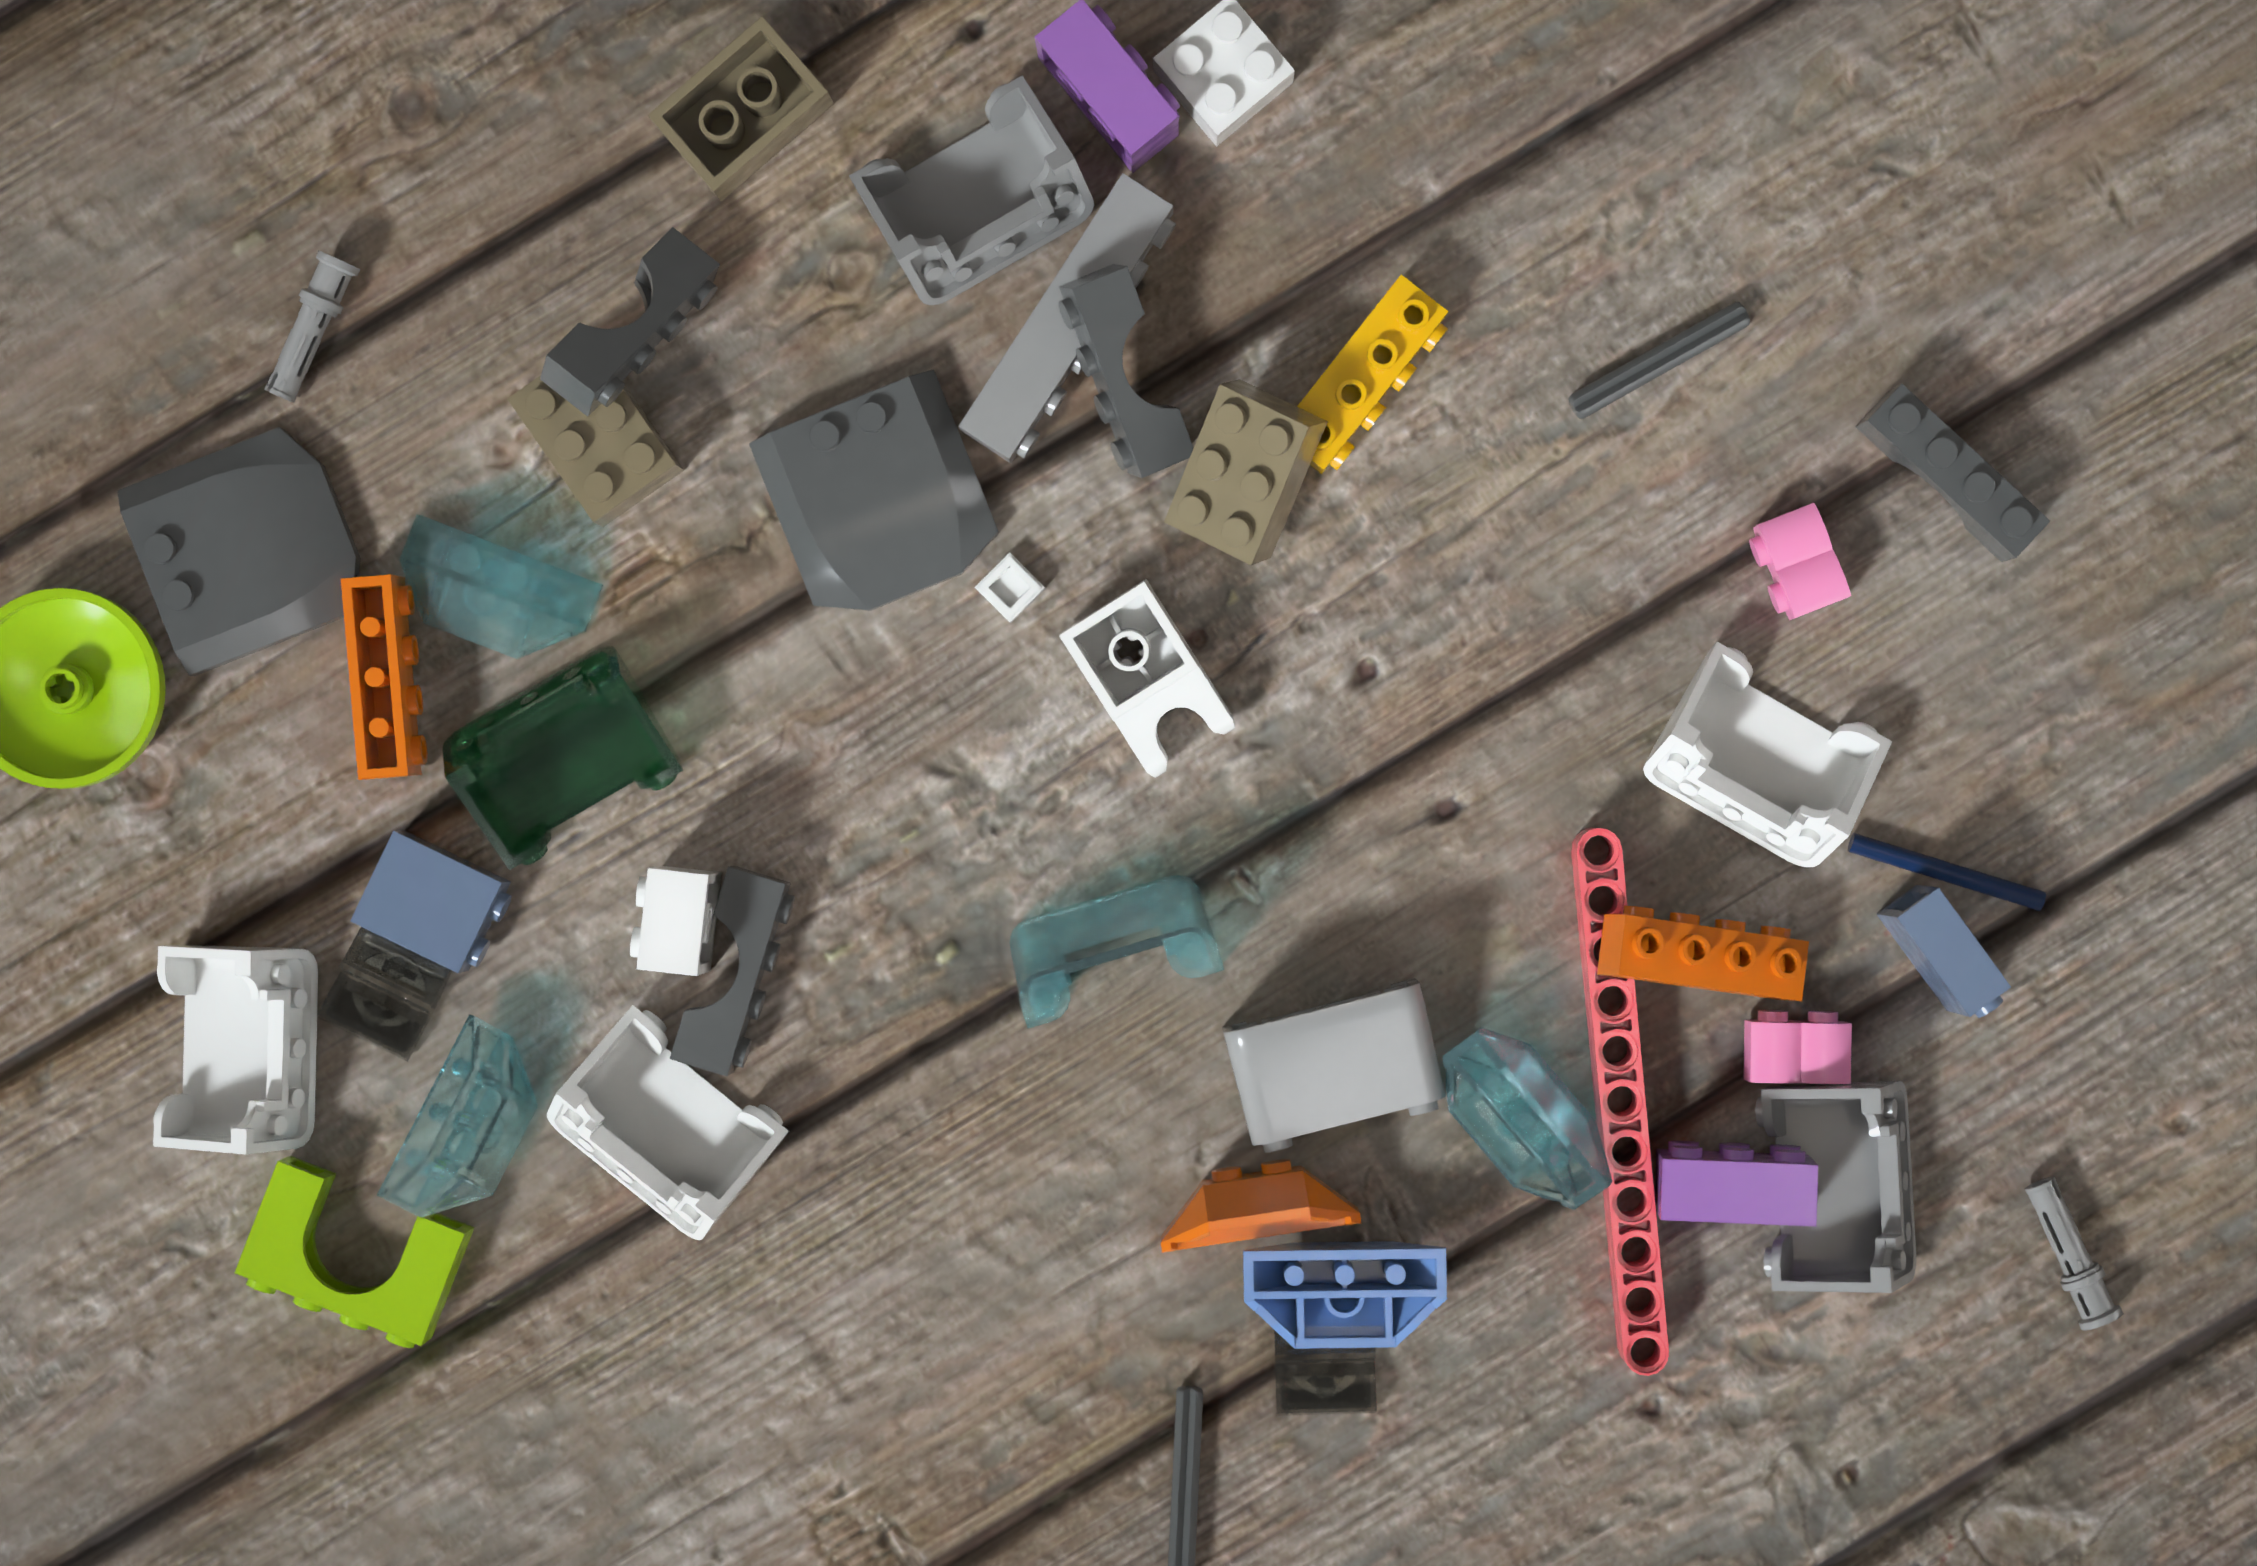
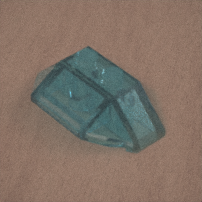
M419 514L415 517L399 559L407 582L412 587L414 600L424 624L515 659H520L567 638L586 632L603 588L602 584Z
M469 1014L377 1193L378 1197L422 1218L494 1195L538 1107L513 1037L478 1017Z
M1480 1027L1443 1055L1444 1068H1446L1448 1111L1513 1187L1544 1199L1561 1202L1562 1206L1575 1210L1611 1185L1613 1181L1596 1120L1531 1044Z

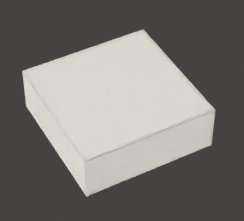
M1010 552L975 586L1010 623L1046 589Z

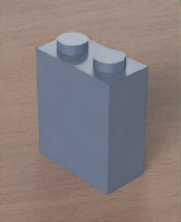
M405 830L393 831L350 922L456 973L469 971L471 965L478 967L487 953L490 940L486 939L485 935L492 921L500 922L509 907L512 896L506 892L511 881Z
M1916 885L1877 913L1879 919L1946 1011L1967 1017L1976 1014L1978 1018H1981L2002 1004L2003 999L2000 995L2011 988L2010 984L1939 887Z

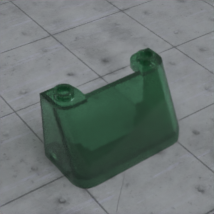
M606 646L586 655L466 724L448 737L442 747L445 778L509 871L520 864L530 865L541 859L548 851L547 844L551 839L552 828L634 781L640 789L651 788L653 791H657L670 785L676 779L677 774L683 771L681 760L626 664L613 646Z

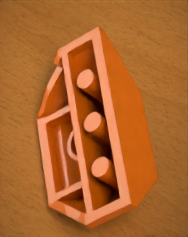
M1290 1159L1261 1163L1262 1171L1242 1174L1240 1166L1212 1170V1179L1201 1181L1161 1235L1162 1253L1360 1224L1361 1216L1354 1204L1301 1165L1291 1167Z

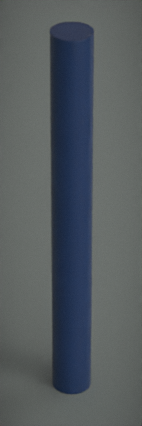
M1853 833L1848 844V852L2034 910L2040 911L2045 903L2046 892L1860 834Z

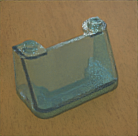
M1182 875L1168 876L1028 918L1014 928L1009 940L1019 1001L1027 1029L1052 1022L1060 1018L1068 1009L1071 999L1069 985L1073 983L1070 973L1162 945L1172 969L1181 976L1197 978L1224 970L1201 891L1194 881Z

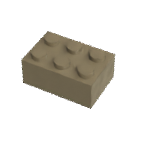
M761 16L649 113L648 117L722 202L834 103L828 91L764 17Z
M541 375L507 398L588 516L597 525L606 526L684 471L626 386H624L622 392L611 405L605 407L603 404H600L588 417L541 381Z
M1239 379L1219 384L1164 523L1249 565H1254L1271 558L1328 421Z

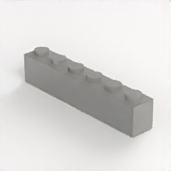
M1122 173L959 425L961 432L1011 464L1017 454L1022 458L1029 454L1040 436V433L1034 430L1044 413L1052 417L1067 394V391L1061 388L1071 371L1078 375L1082 372L1076 354V349L1081 347L1075 329L1070 330L1066 326L1060 313L1058 303L1063 300V296L1059 286L1109 265L1117 264L1128 266L1136 288L1149 267L1148 264L1143 262L1153 245L1161 249L1176 226V223L1170 220L1173 215L1172 204Z

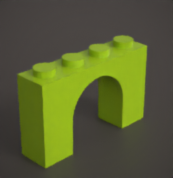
M293 1156L278 1160L234 1273L248 1278L246 1285L257 1291L274 1294L278 1290L294 1296L292 1302L303 1309L321 1312L322 1308L340 1314L339 1321L349 1327L367 1330L371 1326L386 1332V1340L395 1345L414 1348L415 1344L422 1346L429 1341L434 1334L475 1227L428 1209L417 1216L400 1263L394 1274L385 1283L373 1287H357L346 1284L335 1278L325 1268L319 1258L315 1242L317 1223L336 1173Z

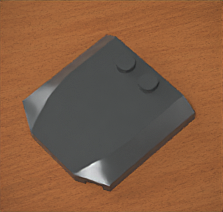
M934 369L908 376L771 431L749 443L815 607L872 611L962 575L989 542L999 534Z
M280 427L117 490L120 513L173 650L189 676H197L344 618L341 578H353L359 575L361 558L326 467L296 442L285 429Z

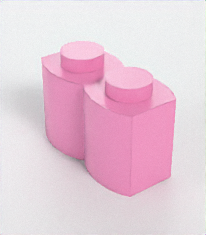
M1815 503L1753 527L1755 537L1749 539L1750 547L1759 567L1767 565L1772 575L1774 584L1768 586V592L1778 614L1786 612L1789 620H1792L1851 596L1847 580L1832 548L1826 527Z
M1759 1010L1758 1019L1744 1020V1080L1752 1083L1851 1084L1852 1023L1838 1021V1012L1808 1011V1020H1788V1011Z

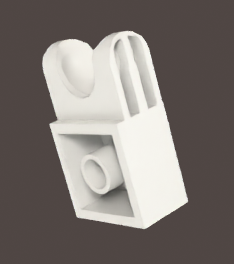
M1147 579L1086 616L1059 635L1106 711L1120 729L1144 769L1151 776L1156 778L1166 772L1168 756L1157 733L1158 722L1167 711L1174 708L1193 710L1204 719L1214 733L1224 735L1235 729L1234 718ZM1126 636L1130 641L1138 639L1143 645V648L1138 651L1142 657L1135 662L1130 656L1121 659L1116 651L1122 647V644L1118 641L1119 639Z

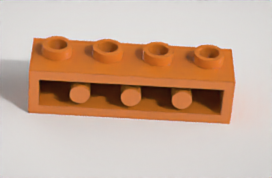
M392 574L341 578L358 780L422 775L421 765H426L428 751L424 735H418L417 715H422L423 695L420 686L414 685L412 665H417L419 662V648L416 636L410 635L408 615H413L415 610L412 587L405 585V577Z
M1624 905L1623 914H1604L1598 975L1776 1000L1802 1001L1809 941L1791 939V929L1761 926L1760 934L1745 932V922L1716 919L1715 927L1699 925V915L1670 912L1669 921L1654 919L1655 909Z

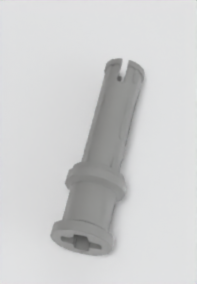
M318 250L316 255L319 263L307 289H301L298 295L300 296L299 302L303 303L298 317L288 335L274 371L264 390L293 403L320 345L326 327H328L332 317L336 318L338 314L341 315L343 307L340 302L351 277L358 276L361 270Z
M2055 1176L2047 1177L2028 1185L2024 1189L2038 1214L2040 1223L2064 1273L2061 1276L2062 1281L2060 1283L2064 1291H2070L2080 1313L2081 1319L2078 1323L2081 1330H2092L2120 1318L2124 1313L2120 1305H2114L2102 1279L2106 1275L2102 1266H2099L2098 1262L2092 1261L2069 1208L2066 1206Z

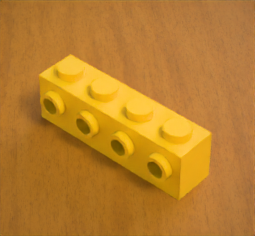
M1402 274L1297 406L1328 421L1310 463V466L1320 474H1323L1329 465L1336 470L1340 468L1355 448L1349 442V439L1356 430L1362 426L1369 431L1387 408L1379 401L1392 386L1399 392L1417 370V367L1410 363L1422 347L1430 353L1448 330L1441 322L1449 311Z

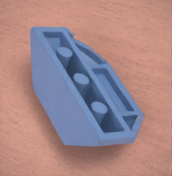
M1394 1241L1300 1242L1243 1250L1244 1302L1295 1349L1397 1347L1435 1309L1447 1300L1446 1247Z

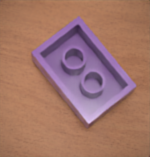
M1079 0L1035 36L1038 59L1128 169L1134 173L1179 136L1180 115L1177 109L1180 108V105L1164 84L1161 83L1155 88L1145 73L1148 66L1136 49L1130 44L1123 48L1118 43L1113 34L1116 27L1099 5L1091 9L1084 0Z
M1668 1141V1149H1657L1656 1212L1660 1220L1817 1227L1818 1164L1805 1151H1801L1800 1146L1775 1144L1770 1145V1153H1755L1754 1149H1750V1145L1745 1143H1719V1151H1704L1702 1147H1699V1142Z

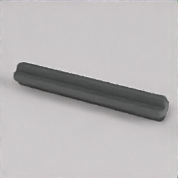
M1735 302L1576 391L1568 398L1573 412L1579 419H1584L1741 331L1751 323L1746 309L1740 302Z
M1180 1386L1176 1390L1168 1566H1195L1203 1390L1196 1386Z

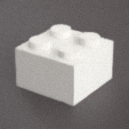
M1222 0L1153 58L1154 73L1216 147L1293 83L1295 74L1292 66L1236 0Z
M658 866L648 868L647 877H639L636 890V906L643 907L641 927L633 928L630 943V956L637 957L636 969L699 976L711 971L717 919L713 914L719 898L722 872Z

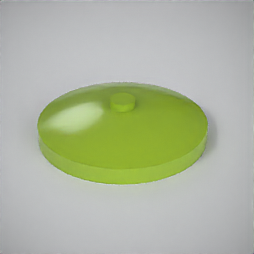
M53 588L34 591L22 595L1 607L0 769L14 778L35 786L69 789L103 782L129 767L144 752L153 739L165 704L166 685L163 664L158 649L146 628L135 616L118 603L104 596L77 589Z

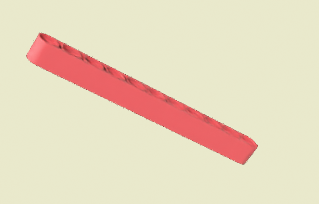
M1591 827L1582 830L1576 835L1572 842L1571 856L1616 1339L1619 1355L1629 1368L1639 1375L1650 1376L1658 1373L1665 1367L1669 1357V1344L1635 980L1598 975V961L1593 953L1595 943L1602 937L1604 914H1623L1624 905L1628 906L1621 842L1615 833L1608 829ZM1598 835L1607 842L1609 853L1602 863L1594 865L1586 859L1584 847L1591 837ZM1599 886L1609 888L1614 898L1610 910L1603 914H1596L1589 905L1591 892ZM1610 986L1618 987L1623 996L1620 1008L1613 1013H1603L1598 1004V997L1601 991ZM1611 1037H1623L1627 1044L1625 1057L1616 1063L1607 1062L1603 1055L1604 1044ZM1620 1086L1628 1087L1632 1095L1630 1106L1623 1112H1612L1607 1103L1610 1092ZM1622 1137H1632L1637 1145L1634 1157L1626 1162L1615 1161L1612 1155V1148L1615 1142ZM1637 1187L1641 1193L1639 1206L1633 1211H1620L1617 1206L1619 1193L1624 1188ZM1641 1237L1646 1244L1643 1256L1633 1262L1624 1260L1621 1254L1624 1243L1629 1238ZM1638 1287L1649 1289L1650 1302L1643 1310L1631 1311L1627 1308L1626 1299L1629 1292ZM1644 1337L1653 1339L1655 1351L1651 1357L1643 1361L1632 1358L1631 1348L1634 1342Z

